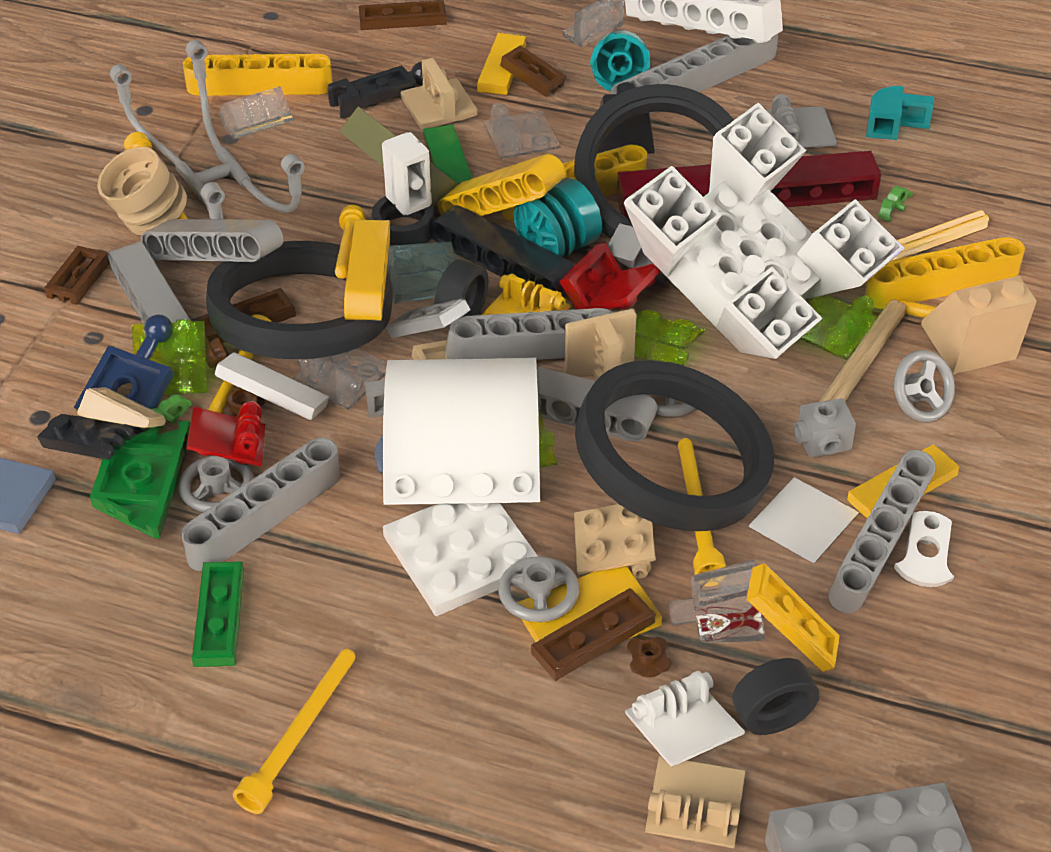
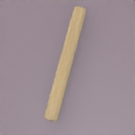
M895 299L888 302L819 402L843 398L844 401L847 400L904 317L906 306L903 302L899 303Z

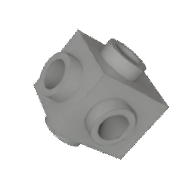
M843 398L800 405L799 418L794 423V435L796 441L799 444H803L809 458L831 455L837 452L852 450L856 422Z

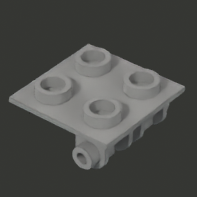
M778 94L775 96L772 102V109L766 111L803 148L837 146V141L824 106L792 108L791 100L787 95Z

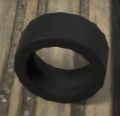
M385 196L372 207L371 220L391 221L401 217L419 220L414 224L406 226L390 224L389 249L394 251L418 249L427 244L432 238L430 234V224L434 221L432 205L409 215H403L396 208V204H392Z
M455 259L448 265L441 276L434 304L462 298L466 300L470 311L462 316L480 315L488 292L489 279L487 270L483 266L462 259Z
M782 658L764 663L747 673L736 685L732 698L733 704L745 727L753 734L768 735L791 728L805 719L814 710L819 701V689L806 666L800 660Z

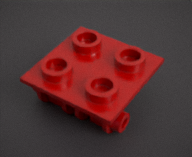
M254 401L246 402L241 406L238 417L193 406L187 449L196 451L204 456L214 455L231 459L243 465L253 464L262 466L266 424L261 423V406Z

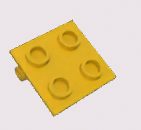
M510 274L509 276H502L499 286L503 288V292L482 315L569 310L571 305L566 303V298L562 297L561 292L552 291L540 284L535 286V283L530 280L525 284L524 279L517 277L515 274Z

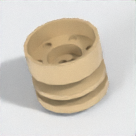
M134 147L115 156L104 167L98 179L97 188L101 197L111 209L117 212L118 217L125 223L126 227L136 235L142 236L144 232L167 220L178 219L186 206L187 194L185 189L177 181L176 177L168 171L166 164L159 155L149 147Z

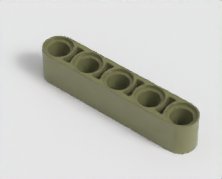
M359 106L339 130V132L384 167L382 143L385 140L396 137V135ZM430 163L431 205L438 209V201L448 194L457 183Z

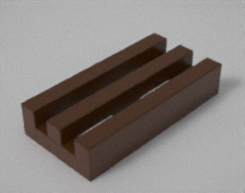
M521 45L502 56L500 63L502 68L545 97L549 96L550 92H555L558 87H563L567 77Z
M77 246L44 287L47 298L53 299L58 295L59 301L65 302L70 298L71 304L77 305L110 263L108 253ZM86 257H88V258L84 261V263H83L81 266H79V265L83 262V260H84ZM73 275V277L69 280L65 287H63L64 284L68 281V279Z

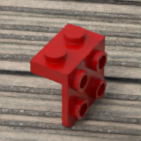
M605 242L596 245L560 280V283L575 309L604 308L609 310L618 307L622 310L632 306L638 300L636 296L642 290L655 283V277L661 270L652 263L622 271Z

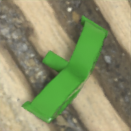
M894 186L888 197L883 199L878 218L891 222L890 215L893 209L904 212L906 205L901 204V202H905L908 197H912L913 193L903 187Z
M173 394L169 399L163 400L158 408L151 410L165 416L164 418L168 422L175 424L177 419L188 410V407L192 406V402L181 395ZM163 426L140 427L143 432L156 429L157 435L160 434Z

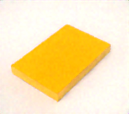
M627 566L592 572L577 578L579 583L578 599L573 608L562 617L547 622H531L521 619L535 642L631 588L656 614L654 624L632 637L662 625L661 614ZM566 583L551 590V594L546 598L547 609L555 607L563 601L567 594ZM530 597L517 602L525 608L534 610V599Z

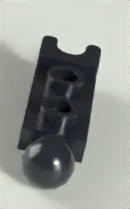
M422 62L416 63L409 72L401 65L351 82L345 78L330 83L328 85L329 104L331 107L339 106L340 118L344 119L350 117L358 106L364 108L394 97H401V91L415 88L416 83L423 85Z

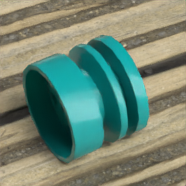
M565 178L543 197L516 205L514 209V223L517 234L563 258L572 254L573 250H579L598 240L602 233V219L599 208L591 193L576 179Z

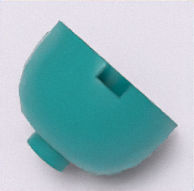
M625 30L612 31L603 36L595 45L590 60L594 78L599 85L611 91L615 84L649 70L651 65L650 52L643 39L635 33Z

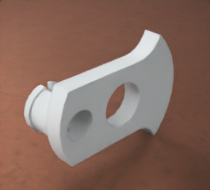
M918 511L912 514L905 558L894 565V569L900 576L913 584L923 587L942 586L954 579L955 576L947 567L952 526L950 519L931 511ZM917 543H934L938 549V554L932 558L922 556L917 550Z

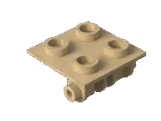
M619 504L574 513L578 575L627 566L636 579H643L648 575V572L651 570L650 561L656 560L653 524L651 521L639 517Z
M659 756L653 790L649 798L645 833L734 848L746 771L687 760L671 767L662 756Z

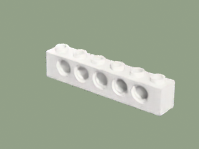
M625 0L626 15L637 17L640 21L653 20L661 22L662 25L674 24L683 26L687 30L701 29L706 30L708 34L722 33L729 35L731 38L743 37L753 39L756 43L768 42L771 40V37L783 31L780 0Z

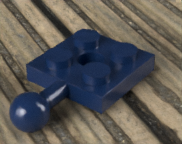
M156 314L146 320L144 324L146 338L136 355L108 345L74 408L78 411L86 389L106 387L117 392L122 385L127 383L132 384V389L125 397L149 409L156 408L175 374L170 367L150 360L158 343H163L172 336L173 325L168 317ZM130 426L136 435L143 432L140 427Z

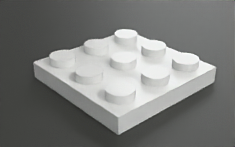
M500 503L436 504L383 526L384 538L435 616L497 591L503 573L512 564L525 558L538 557Z

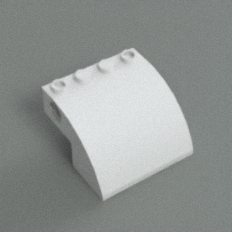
M536 358L388 360L385 375L383 415L384 505L540 502Z

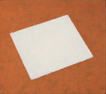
M794 477L748 527L808 561L815 563L859 512Z

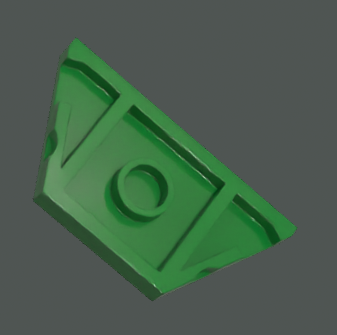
M190 421L178 422L179 429L158 435L156 429L141 432L128 441L124 440L125 445L120 450H115V455L110 460L102 459L90 495L92 507L153 538L160 539L187 449Z

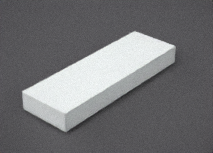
M235 352L219 362L216 367V377L308 420H312L327 406L329 396Z

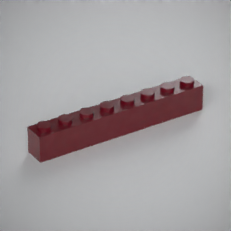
M871 150L802 156L771 192L787 208L852 202L855 199L857 201L877 200L881 172ZM711 164L674 167L702 197L709 193ZM668 168L618 172L617 200L623 216L630 219L624 205L625 200Z

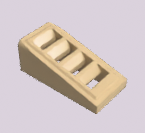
M106 387L86 389L77 412L79 416L142 428L164 426L166 421L165 416Z

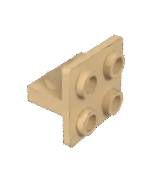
M434 58L422 60L423 86L401 91V98L420 129L463 121L478 115L476 106L457 78L448 80L445 70L439 68Z
M629 309L567 323L565 325V373L578 377L594 375L597 380L602 374L615 366L633 362L637 316L635 311Z

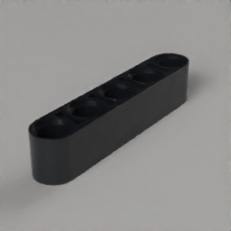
M458 205L451 207L430 224V234L437 244L477 265L483 266L486 270L500 277L515 274L517 277L524 279L525 284L530 280L535 283V286L540 284L552 291L561 292L562 295L565 293L560 280L574 267L569 260Z

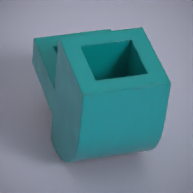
M890 86L878 90L871 98L866 137L897 140L900 126L929 129L934 96L903 93V86Z

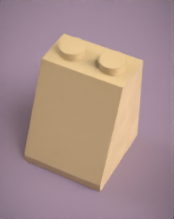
M1020 276L954 291L922 320L921 325L954 375L1015 360L1037 300Z

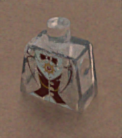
M755 560L693 575L690 578L693 598L669 601L672 625L697 622L699 639L703 643L765 641L766 634L763 615L746 600L752 568L755 567Z

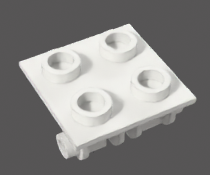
M695 671L690 676L681 679V683L677 680L670 682V688L667 685H663L658 690L649 694L639 695L637 702L632 703V708L625 710V714L671 767L745 733L740 725L709 693V689L713 687V680L708 672L701 673L700 671Z

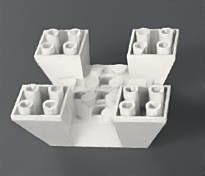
M759 103L721 129L713 137L710 187L707 195L702 197L671 166L628 197L624 205L643 253L739 352L777 359L822 319L805 299L862 286L897 256L904 247L856 199L812 234L771 192L804 155L806 150Z

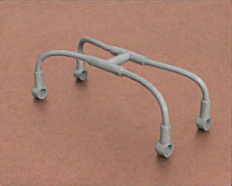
M190 41L186 46V53L192 59L194 77L198 81L204 125L210 142L216 150V155L223 164L198 173H194L185 161H181L179 157L141 125L130 104L132 102L129 87L132 80L130 71L122 64H117L111 68L110 78L116 84L119 102L123 105L130 123L137 132L146 134L152 146L176 166V171L200 201L204 202L209 211L210 219H223L221 203L225 198L224 191L220 186L211 181L228 175H232L240 186L245 187L259 201L276 211L290 213L298 208L300 195L303 191L301 174L305 169V165L296 154H288L281 161V167L288 177L289 192L292 195L291 203L286 205L272 200L251 183L249 175L227 148L222 147L211 121L205 82L207 74L204 59L207 57L208 51L201 41Z

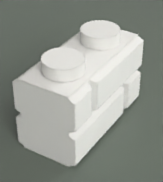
M411 132L385 140L382 143L386 197L392 204H396V208L403 215H409L429 207L432 204L429 150L422 143H419V140Z

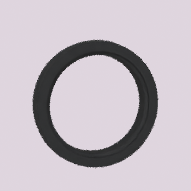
M653 84L636 87L620 93L607 101L594 113L586 124L578 143L574 160L575 179L583 184L593 196L600 211L602 232L612 238L619 223L633 227L631 220L616 211L605 199L595 176L594 163L597 151L611 130L623 121L639 114L671 112L693 119L715 136L717 132L734 121L722 106L706 95L686 87L670 84Z
M285 241L280 248L257 261H223L208 279L206 307L210 324L219 337L243 351L279 359L329 357L349 352L367 344L386 328L391 317L393 303L390 276L387 272L382 321L345 320L343 316L317 323L287 324L257 319L240 312L231 304V298L238 290L256 281L289 274H316L338 278L335 274L340 245L319 241Z
M643 360L615 366L595 381L582 402L576 421L575 440L577 450L586 470L597 485L609 497L630 512L668 528L685 531H711L733 525L750 513L758 503L772 476L774 468L772 442L764 424L755 411L737 393L705 373L680 364ZM642 394L672 398L700 410L717 422L735 442L743 461V482L725 493L696 496L679 493L650 481L630 467L613 447L606 432L605 410L622 398Z

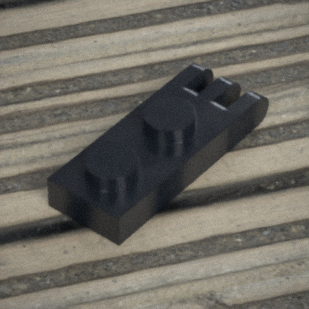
M60 414L49 421L48 426L37 438L43 448L110 460L115 455V450H120L125 445L124 440L128 441L134 436V430L127 424Z

